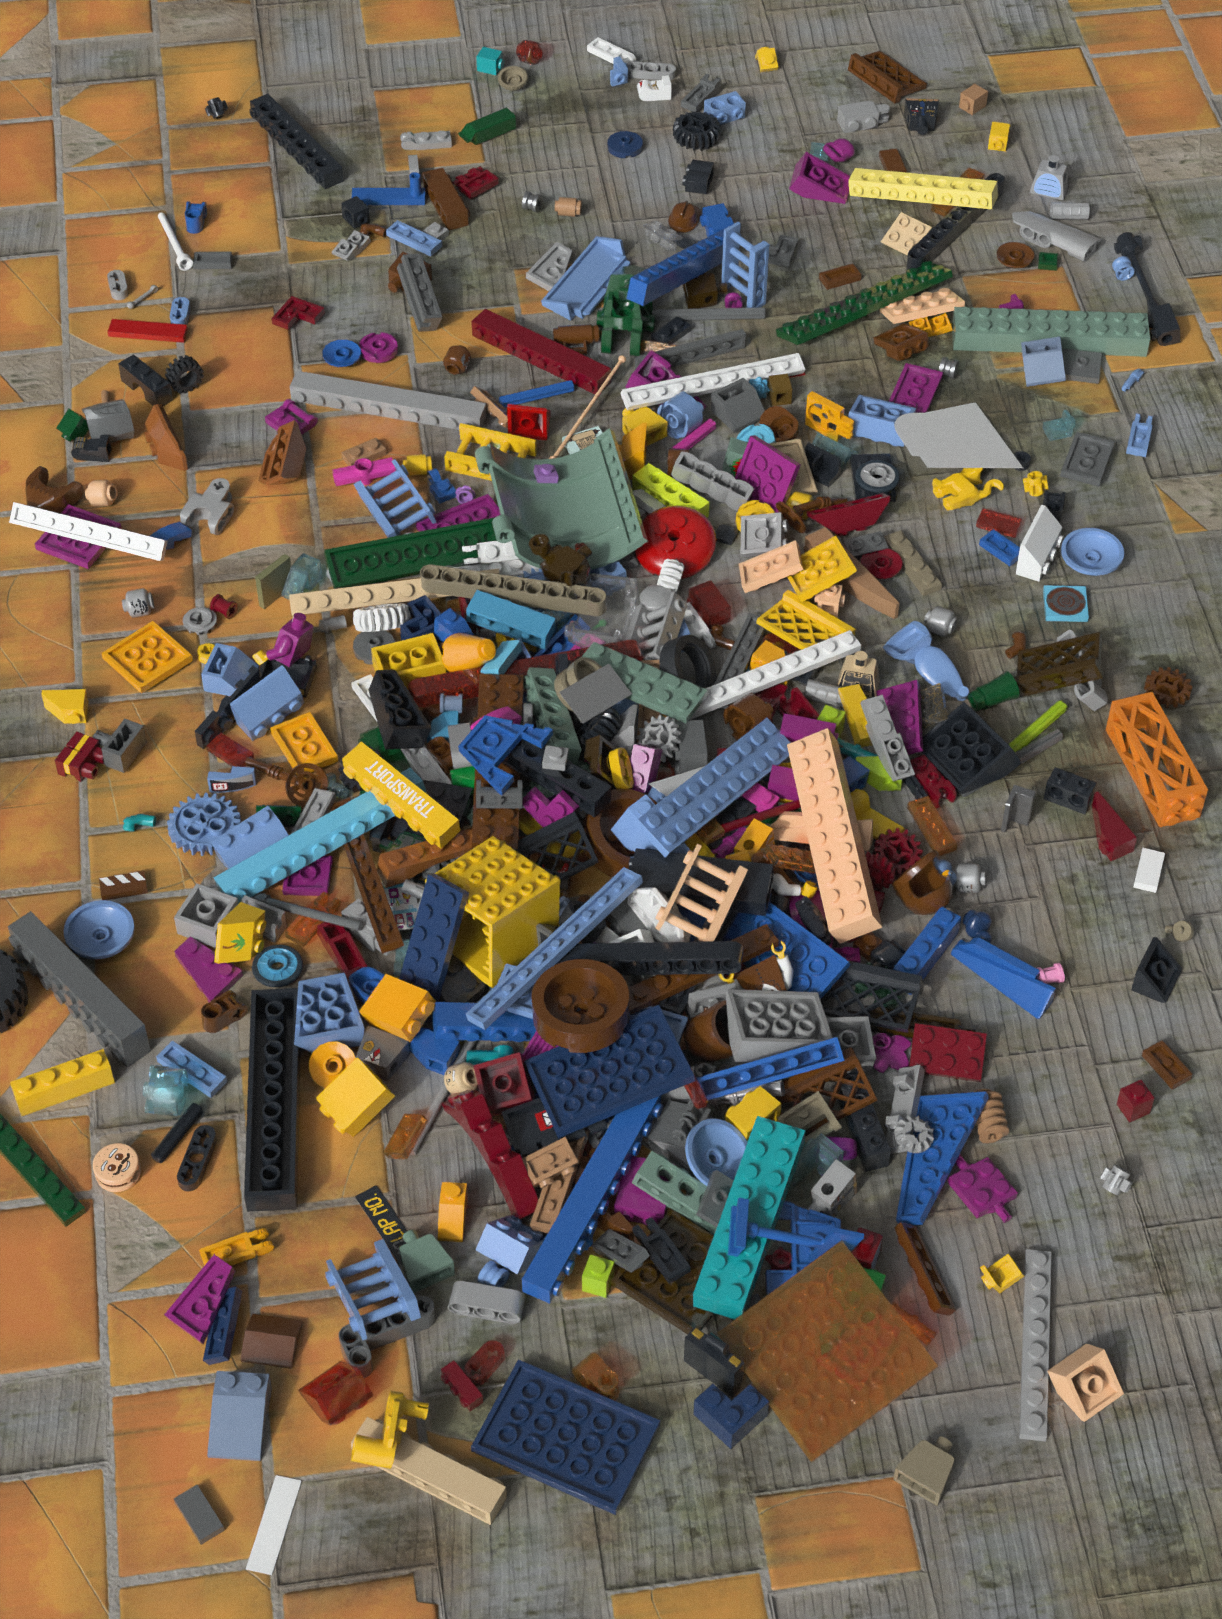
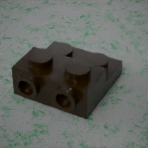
M598 735L586 740L584 759L591 764L590 774L607 782L612 786V790L617 788L612 779L609 752L617 748L604 737Z

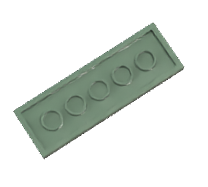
M593 642L582 656L596 661L601 667L610 664L632 693L626 697L627 699L687 724L708 696V690L596 642Z

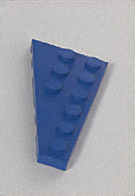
M987 1092L920 1096L916 1117L919 1116L924 1122L928 1121L929 1127L933 1129L934 1140L929 1149L922 1153L907 1151L896 1216L898 1224L903 1222L911 1225H923L989 1098ZM913 1131V1135L918 1140L920 1132Z

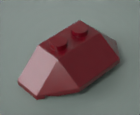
M880 493L807 511L806 514L809 518L826 527L837 536L849 534L848 531H863L868 529L867 526L874 525L889 503L890 496Z

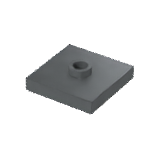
M1063 348L1065 379L1099 384L1102 353Z

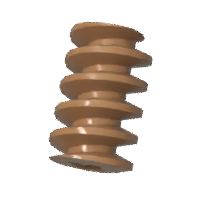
M990 1089L975 1090L974 1092H987L989 1096L976 1122L979 1139L982 1143L987 1144L997 1142L1009 1133V1127L1006 1126L1008 1123L1005 1118V1110H1003L1004 1104L1001 1101L1002 1095Z

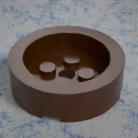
M631 789L611 790V802L595 818L586 813L582 820L584 830L599 860V863L594 866L609 877L613 878L623 867L629 869L630 857H634L635 852L625 848L611 829L627 808L645 795L641 792ZM650 798L652 802L656 805L657 802ZM584 851V853L586 854L587 858H588V859H591L590 853L587 852V851Z
M574 959L561 962L546 970L538 978L532 990V1013L535 1029L545 1042L555 1048L560 1046L569 1049V1052L588 1053L603 1049L622 1036L627 1023H629L630 1001L628 985L617 970L605 963L589 959ZM578 1007L587 1011L585 1014L576 1013Z

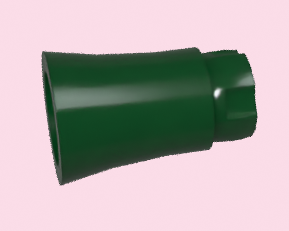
M1005 671L995 679L968 694V701L975 712L981 709H988L992 706L1018 699L1020 695L1019 688L1011 673Z

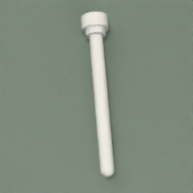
M159 213L158 218L178 256L176 259L178 267L183 271L189 270L193 266L191 257L183 252L165 214Z

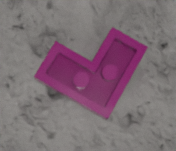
M534 787L522 799V807L542 827L573 813L579 807L564 790L550 802Z

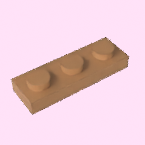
M474 386L470 393L476 397L475 401L486 403V412L493 417H497L499 419L498 423L508 428L507 409L486 390Z

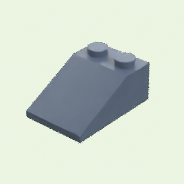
M217 1371L212 1397L208 1458L261 1461L272 1392L269 1374Z

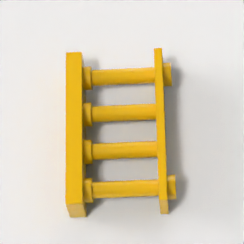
M460 423L459 431L460 440L462 441L456 453L446 452L444 456L445 470L492 481L490 473L483 474L478 470L475 457L464 455L470 442L481 444L480 447L487 446L490 443L504 453H507V451L519 453L517 457L526 458V455L536 457V440Z

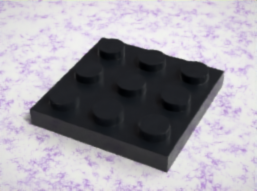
M423 780L427 794L459 820L461 831L474 797L473 788ZM398 817L390 833L392 840H395L401 832L424 837L421 832L414 831L405 819Z

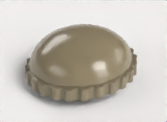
M518 66L505 67L498 74L499 84L509 91L521 89L526 85L528 79L526 71Z

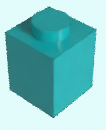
M482 47L476 56L477 71L497 75L500 69L504 67L505 60L500 50Z

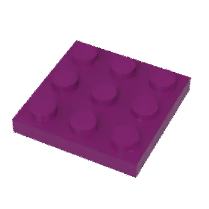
M753 435L749 438L735 479L745 481L754 488L749 501L758 500L763 504L765 502L772 507L775 513H779L775 504L778 501L787 503L801 464L761 438Z
M68 505L61 513L122 529L121 523L72 505ZM44 532L35 543L36 550L87 569L92 566L107 548L49 532Z

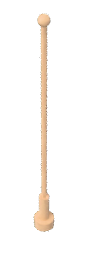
M624 355L619 356L618 363L555 454L550 456L549 459L558 457L619 366L626 361Z

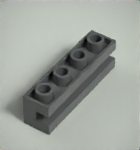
M421 253L405 254L402 256V263L398 264L397 270L418 332L436 331L443 317Z

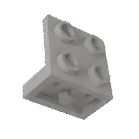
M718 975L701 982L696 991L689 993L686 1009L690 1018L703 1012L704 1008H710L715 1003L726 1000L727 989L737 990L735 983L727 984ZM727 1006L721 1007L718 1011L727 1009Z

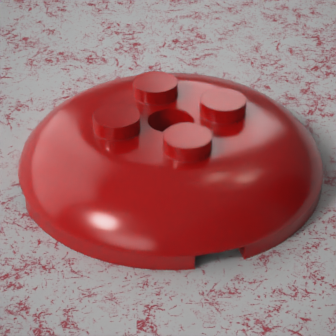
M671 505L659 508L643 519L642 523L648 541L634 551L641 566L652 575H660L661 568L666 559H674L683 563L684 570L681 579L697 574L711 561L710 559L716 549V534L711 522L701 512L687 506ZM672 537L678 538V539L675 540V541H672V540H671Z

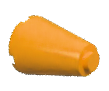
M455 633L444 641L442 646L444 648L443 655L441 656L445 668L450 673L465 676L493 659L496 654V646L490 639L466 633Z

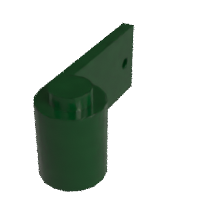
M378 726L360 733L358 744L363 742L369 748L372 747L375 752L379 751L384 760L400 773L411 768L401 749L385 750Z

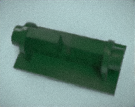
M256 805V813L269 806L283 827H295L303 811V807L299 805Z

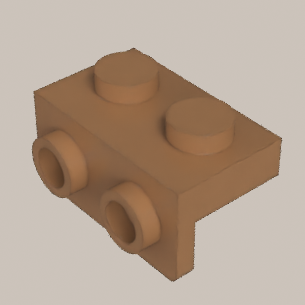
M566 1137L522 1159L533 1186L540 1185L541 1188L554 1182L553 1178L560 1174L563 1177L572 1174L577 1170L575 1166L579 1165V1160L575 1157Z

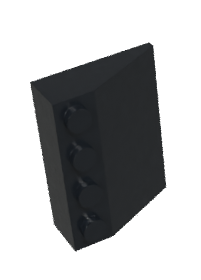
M965 702L923 736V751L921 752L962 794L1006 777L1022 763L1013 749Z

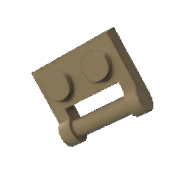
M819 1091L777 1117L780 1123L805 1131L827 1117L829 1122L805 1137V1144L801 1154L807 1151L805 1148L833 1130L838 1131L842 1128Z

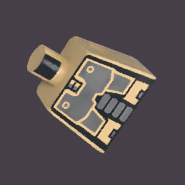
M858 651L855 655H847L839 674L837 686L846 687L859 684L866 697H876V691L880 682L877 660L867 658L868 655L864 651Z

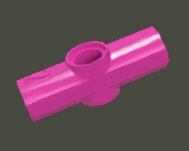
M391 457L370 461L369 459L361 458L355 461L352 466L333 469L332 474L335 486L355 483L360 480L363 485H369L373 482L374 478L388 476L395 472V467L392 463L393 459Z

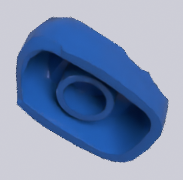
M363 967L349 976L350 988L363 1005L382 980L384 974L374 968Z

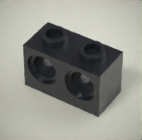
M1055 767L1047 781L1044 800L1085 815L1093 800L1097 782Z

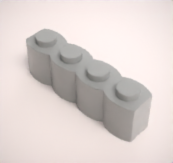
M688 452L680 453L671 474L677 481L690 484L696 491L707 493L712 499L718 502H725L731 509L738 511L742 504L750 500L754 490L749 483L736 480L728 472L717 470L712 464L699 461L697 457Z
M1069 629L1057 637V642L1079 636ZM1075 646L1068 647L1065 652L1069 653ZM1080 650L1074 657L1079 658L1084 651ZM1101 679L1074 686L1077 698L1093 711L1101 708L1108 701L1107 693L1101 687Z

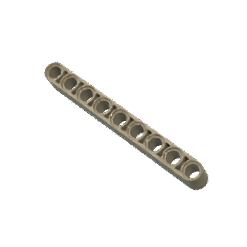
M426 565L420 570L422 588L429 593L472 599L476 590L527 607L591 616H601L607 610L606 593L599 588L579 585L569 587L565 583L561 584L558 582L438 565Z

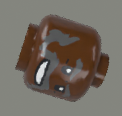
M462 345L451 346L443 359V365L453 375L462 374L466 371L471 361V354Z

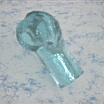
M327 773V791L335 792L336 798H347L349 789L337 783L336 774Z

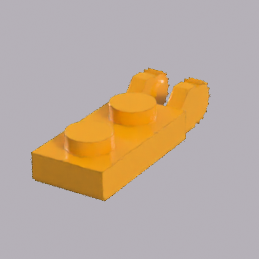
M261 1228L203 1247L199 1250L204 1266L214 1254L230 1266L273 1251L274 1245L272 1241H264L252 1246V1243H258L268 1238V1230Z

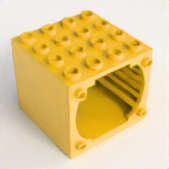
M494 836L435 873L469 892L453 954L479 980L491 988L497 985L506 963L518 966L537 948L536 926L539 923L560 926V878L557 875L553 876L509 847L505 841H500Z

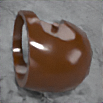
M934 849L892 882L894 891L903 905L917 915H932L939 908H945L952 898L950 876H943L936 869L934 859L939 853Z
M726 1000L719 1001L710 1008H704V1011L694 1016L685 1028L684 1040L686 1047L692 1056L700 1061L716 1062L733 1056L727 1030L722 1021L716 1016L721 1007L727 1006Z

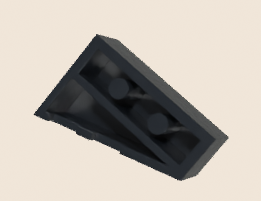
M453 953L439 1002L476 1003L482 998L486 985Z

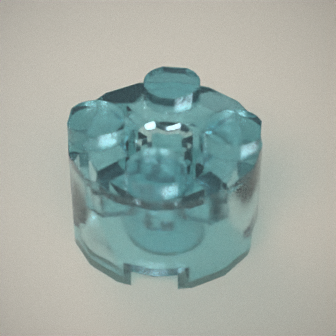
M160 1065L150 1066L149 1082H145L143 1085V1096L147 1097L145 1113L166 1116L182 1115L186 1103V1098H183L184 1086H188V1073L186 1069Z

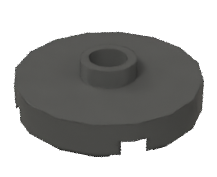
M385 630L361 632L353 641V652L358 660L361 659L364 663L373 665L371 648L394 643L395 640Z

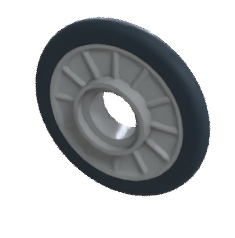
M871 460L863 463L858 467L855 474L857 483L863 489L874 493L888 492L894 489L900 480L897 468L881 460ZM878 474L881 475L882 478H874L873 475Z

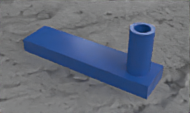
M413 172L409 175L410 188H352V198L357 196L366 205H425L426 189L421 188L420 174Z

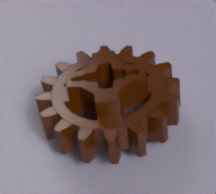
M1159 667L1158 672L1152 670L1151 675H1147L1144 690H1146V693L1153 692L1160 706L1165 704L1166 708H1169V705L1177 708L1178 703L1185 705V701L1190 699L1193 686L1190 685L1191 679H1185L1186 673L1179 674V669L1171 671V668L1168 667L1164 671L1162 667Z

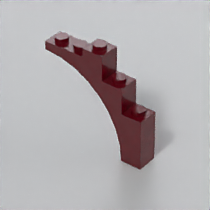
M469 1089L462 1093L449 1095L447 1097L448 1100L442 1103L445 1112L462 1126L478 1148L491 1170L511 1214L518 1219H522L535 1212L538 1197L521 1155L511 1150L501 1123L492 1119L483 1094Z

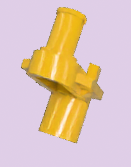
M390 1390L381 1439L356 1434L351 1453V1462L391 1469L396 1444L401 1443L402 1432H405L408 1420L402 1419V1415L426 1420L429 1403L406 1399L404 1393Z

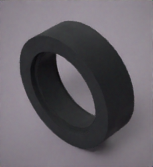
M684 635L664 644L659 659L660 670L686 680L680 665V654L683 650L690 657L694 665L696 674L695 685L705 689L714 685L716 681L715 663L711 652L701 639L694 635Z

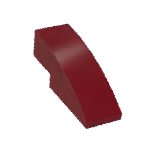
M328 922L317 925V935L341 973H345L347 980L355 971L367 967L349 931L346 932L343 926Z

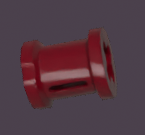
M217 594L210 602V609L213 612L218 611L224 614V617L227 619H231L238 610V603L235 601L230 602L224 599L223 595Z

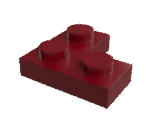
M291 296L271 318L272 324L289 330L298 319L315 325L325 314L324 307Z

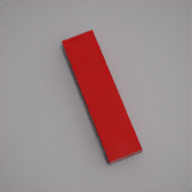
M112 319L107 332L108 337L184 343L188 328L187 325Z

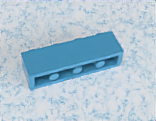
M476 590L466 608L467 622L516 640L521 638L522 642L544 650L555 632L556 618L534 611L529 607L512 603L510 600L493 596L488 592Z

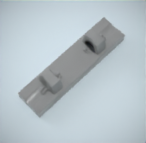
M921 1065L899 1068L898 1076H894L893 1085L895 1093L890 1116H887L885 1125L888 1128L886 1140L891 1150L890 1154L906 1151L897 1143L894 1132L900 1119L902 1120L908 1115L910 1117H916L925 1072ZM912 1128L911 1132L909 1133L910 1135H913V1131H914L913 1128Z

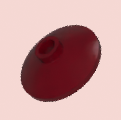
M888 548L862 555L861 564L875 578L887 579L894 577L901 571L902 559L897 552Z

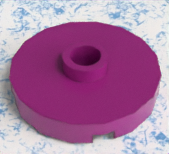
M380 332L381 334L370 333L360 340L361 356L373 363L387 362L397 354L398 345L396 339L385 332Z

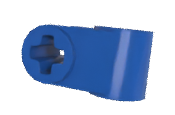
M187 201L185 210L187 231L192 234L200 233L203 230L207 217L206 202L198 204Z

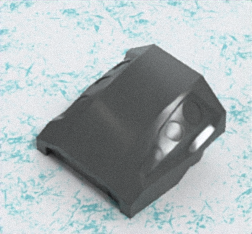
M123 399L99 403L82 409L87 420L91 439H100V435H109L110 443L134 438V427L130 411Z

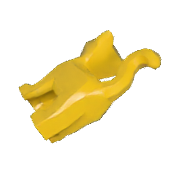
M963 468L959 473L951 474L943 480L935 478L932 482L933 493L937 498L952 494L943 499V506L946 510L972 506L977 501L989 496L992 487L1002 491L1004 485L1000 480L992 479L984 485L983 490H978L975 485L982 484L980 473L983 468Z

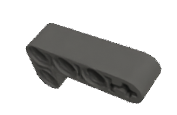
M426 1296L416 1298L421 1318L414 1321L410 1320L406 1312L402 1313L400 1311L365 1325L366 1340H362L358 1331L353 1332L350 1324L342 1327L339 1331L340 1348L352 1376L357 1379H364L372 1373L373 1365L370 1351L431 1327L436 1319L432 1299ZM398 1320H403V1321H404V1322L401 1323V1324H396V1323H394V1322H396V1321H398ZM372 1330H380L378 1333H371ZM349 1339H355V1340H356V1341L353 1342V1343H347V1342H346V1341L349 1340ZM360 1360L366 1361L365 1363L360 1365L355 1364L357 1361Z

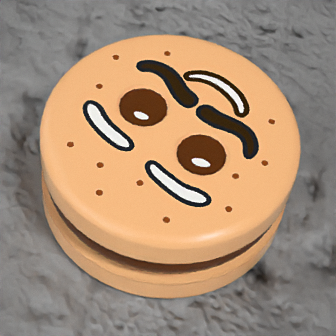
M123 1143L107 1145L99 1150L94 1157L93 1170L96 1181L107 1191H125L134 1186L140 1178L141 1165L136 1151L129 1145Z

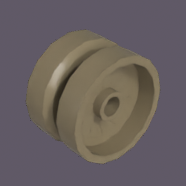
M580 657L555 678L554 687L556 694L563 705L572 712L574 711L559 692L602 668L596 661L590 658Z

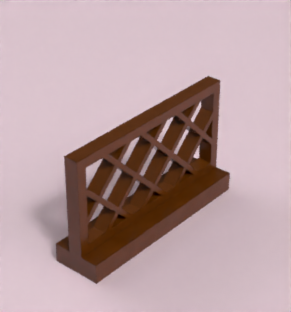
M881 51L860 56L857 53L851 54L848 71L894 104L900 102L901 96L926 89L927 83Z
M852 1047L842 1051L844 1058L842 1062L800 1073L784 1080V1096H774L781 1105L790 1102L794 1104V1107L802 1102L804 1093L808 1091L816 1093L819 1091L820 1094L831 1097L828 1107L837 1121L878 1101ZM857 1068L859 1073L855 1081L845 1079L848 1071ZM830 1080L837 1081L834 1092L823 1090L826 1082ZM843 1083L853 1086L849 1097L838 1094ZM858 1088L867 1090L870 1095L862 1100L854 1099ZM836 1099L847 1101L844 1109L840 1111L832 1110ZM827 1117L806 1130L805 1137L829 1122Z

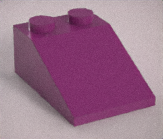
M805 152L795 165L789 190L804 198L845 204L849 194L850 176L812 154Z

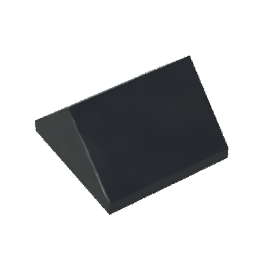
M1157 937L1152 938L1136 970L1131 991L1158 1002L1166 1003L1182 971V967Z

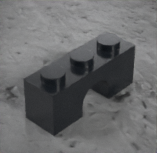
M133 354L118 363L121 381L132 390L141 387L145 400L152 406L156 404L165 406L173 401L170 382Z

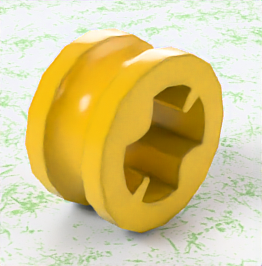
M205 643L198 647V659L200 662L207 663L215 645Z

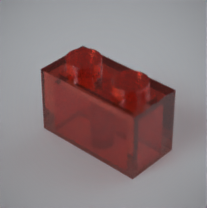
M711 580L689 588L687 603L690 602L709 630L714 625H723L730 622L731 607Z

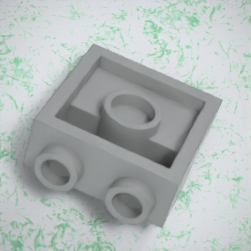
M781 512L741 516L740 554L742 557L758 556L788 544V539H785V532L789 531V523Z

